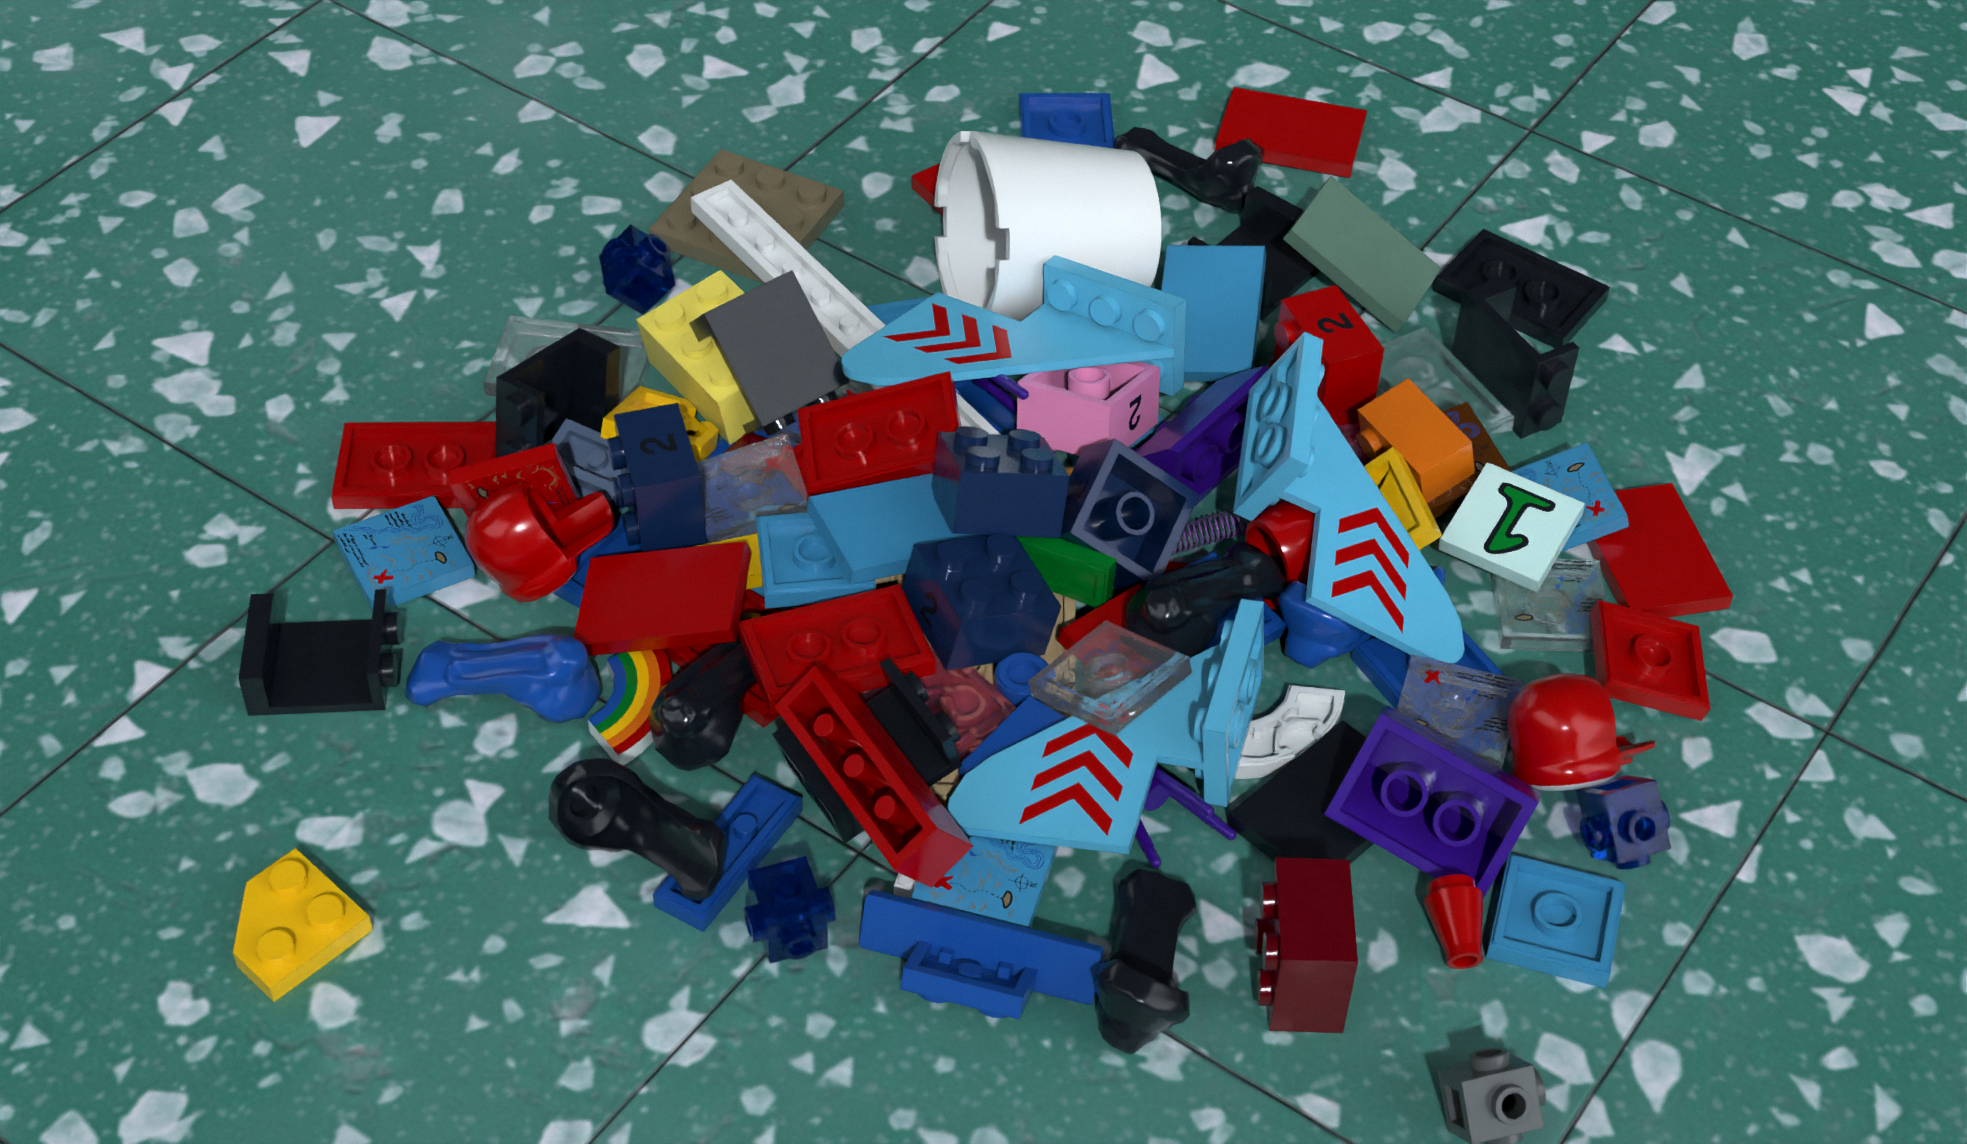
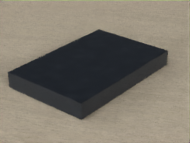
M1485 229L1435 278L1433 288L1434 292L1461 304L1464 290L1505 275L1517 287L1509 324L1515 330L1553 348H1558L1570 342L1605 303L1610 287Z
M1342 720L1229 813L1228 825L1274 862L1275 857L1341 859L1350 860L1351 864L1374 843L1325 816L1324 813L1367 737Z

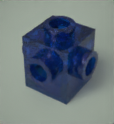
M631 224L617 238L608 241L602 253L599 254L606 294L642 315L650 310L676 285L670 260V250L666 243L657 235L652 233L647 235Z
M1626 775L1599 785L1576 790L1582 815L1579 824L1580 836L1585 847L1590 851L1591 858L1615 863L1616 869H1633L1651 863V854L1671 849L1668 835L1670 815L1665 803L1660 799L1657 780Z
M806 856L747 871L750 906L743 908L744 919L751 942L762 941L769 964L786 959H802L816 951L828 948L827 923L836 921L835 908L828 887H817Z

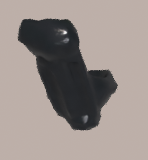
M1134 127L1127 133L1118 135L1113 147L1114 149L1130 150L1139 153L1145 159L1151 171L1171 179L1200 199L1222 206L1224 210L1234 214L1244 211L1246 194L1255 188V179L1260 171L1265 155L1263 147L1252 139L1247 138L1214 151L1206 160L1169 144L1153 130Z
M1238 542L1227 548L1223 558L1203 561L1165 573L1156 579H1149L1147 584L1131 597L1127 605L1124 637L1134 653L1140 652L1136 656L1143 662L1151 666L1173 667L1202 651L1215 636L1223 615L1227 611L1238 608L1241 598L1254 601L1259 599L1271 600L1285 589L1286 577L1270 555L1265 554L1247 542Z
M746 612L741 614L740 621L765 615ZM739 631L736 642L719 643L713 646L674 676L668 684L662 686L659 695L651 707L648 721L655 750L670 764L680 770L692 771L718 763L729 753L733 740L739 730L746 693L758 683L739 638Z
M591 758L574 762L556 775L552 781L549 792V820L567 843L590 851L620 852L622 850H629L667 871L675 879L682 895L686 899L703 900L713 895L721 880L727 853V836L723 829L713 821L696 818L688 811L665 800L655 790L645 784L633 770L610 759Z
M1136 869L1129 873L1119 883L1118 902L1120 907L1116 918L1111 953L1108 959L1100 962L1094 975L1095 988L1099 996L1098 1018L1101 1025V1036L1110 1046L1126 1054H1134L1144 1045L1155 1040L1160 1031L1167 1030L1175 1024L1183 1023L1190 1016L1188 991L1178 989L1172 976L1179 933L1185 922L1197 913L1195 894L1190 885L1185 882L1169 879L1159 872Z

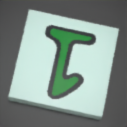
M1487 462L1444 531L1443 536H1441L1439 550L1538 592L1582 517L1585 503Z

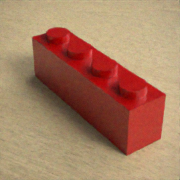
M814 665L774 705L775 709L894 871L932 888L974 846L852 685Z

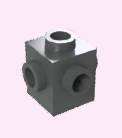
M1487 1048L1478 1050L1470 1054V1062L1437 1069L1448 1131L1469 1144L1483 1142L1485 1144H1515L1523 1139L1522 1133L1544 1128L1540 1106L1545 1104L1546 1093L1542 1078L1532 1064L1508 1053L1507 1049Z

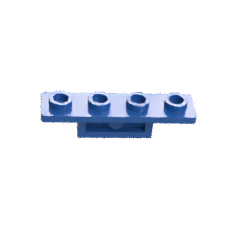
M871 890L865 898L859 945L863 949L908 960L903 968L900 990L919 994L924 1000L933 1003L952 1002L975 1008L982 1014L992 1018L1011 1017L1019 1020L1033 991L1086 1005L1092 1004L1097 992L1094 975L1100 962H1102L1104 954L1103 948L1099 945L877 890Z

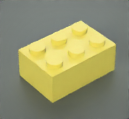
M719 270L637 318L636 321L649 362L685 399H688L697 408L696 411L706 421L712 422L719 429V434L731 445L746 433L742 425L754 420V417L712 336L698 342L689 324L702 314L744 294L722 270Z

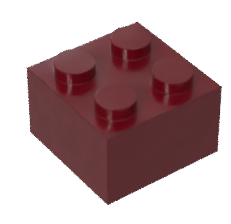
M1275 857L1272 881L1261 882L1260 918H1256L1254 924L1255 955H1262L1263 969H1258L1256 997L1258 1006H1268L1269 1031L1343 1033L1358 965L1350 860Z

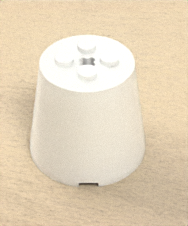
M960 131L949 140L939 166L934 202L935 207H943V236H934L937 266L943 294L1022 321L1044 304V263L1054 255L1151 287L1160 257L1161 212L1152 172L1145 159L1139 153L1130 150L978 131Z

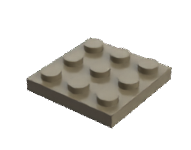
M721 149L649 228L650 244L764 284L744 262L692 213L691 197L732 180L805 250H808L844 206V190Z

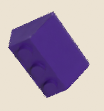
M1261 366L1217 380L1202 394L1194 395L1187 403L1185 409L1174 419L1163 422L1156 430L1154 436L1139 449L1134 448L1132 450L1198 493L1199 497L1196 501V506L1239 467L1249 389L1269 368Z
M1387 705L1379 715L1324 815L1436 879L1452 874H1463L1472 877L1476 887L1482 890L1484 899L1537 807L1542 792Z

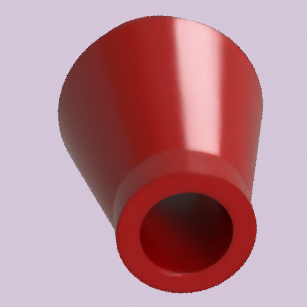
M1452 874L1433 880L1427 886L1428 895L1423 903L1445 952L1447 966L1453 969H1468L1479 965L1483 961L1481 949L1482 890L1476 887L1474 879L1468 875Z

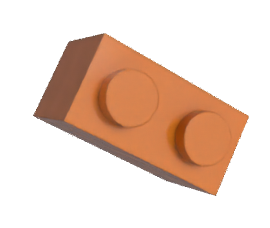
M1409 378L1357 410L1361 431L1357 434V439L1365 454L1374 460L1392 447L1398 450L1404 456L1426 503H1429L1475 473L1472 441Z

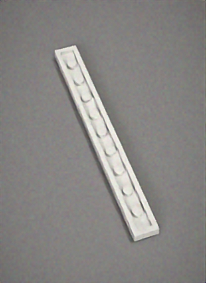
M732 180L691 197L692 213L764 283L793 270L833 350L841 358L846 351L886 326ZM869 384L874 390L886 387ZM956 392L962 427H976L987 431L988 434L1001 435Z

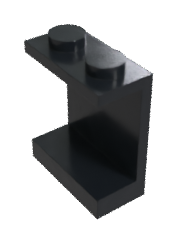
M1256 186L1246 194L1242 225L1216 246H1265L1266 265L1260 320L1262 321L1281 305L1282 299L1291 297L1317 275L1320 270L1283 240L1304 210ZM1192 237L1188 241V245L1211 246L1196 237Z
M793 270L702 314L689 323L698 342L712 336L754 417V420L742 425L747 435L763 427L767 436L787 427L795 422L791 412L804 405L808 407L838 399L834 390L850 382L848 377L844 375L842 365Z
M1504 275L1464 290L1449 366L1522 439L1541 430H1549L1558 423H1561L1580 347L1574 342H1570L1539 354L1509 324L1517 287Z
M579 327L496 377V458L543 446L553 439L566 418L601 433L603 418L618 406L620 346Z
M375 590L372 620L300 623L280 622L273 593L251 594L238 678L248 716L386 710L388 687H396L398 681L397 657L395 653H391L392 645H400L402 639L400 612H391L387 590Z
M887 658L880 663V667L888 688L865 702V704L925 783L931 787L962 766L954 744L961 740V737L943 710L933 714L925 702L929 700V696L912 671L903 675L892 660ZM786 724L772 734L785 763L843 842L846 843L863 832L864 828L789 726Z

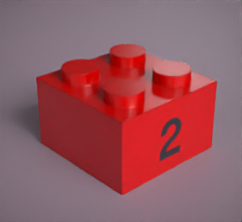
M1337 285L1282 299L1279 322L1275 324L1274 328L1276 338L1274 359L1271 360L1269 368L1304 332L1322 339L1321 364L1324 365L1325 371L1318 387L1317 396L1341 432L1360 427L1357 410L1376 398L1384 347Z

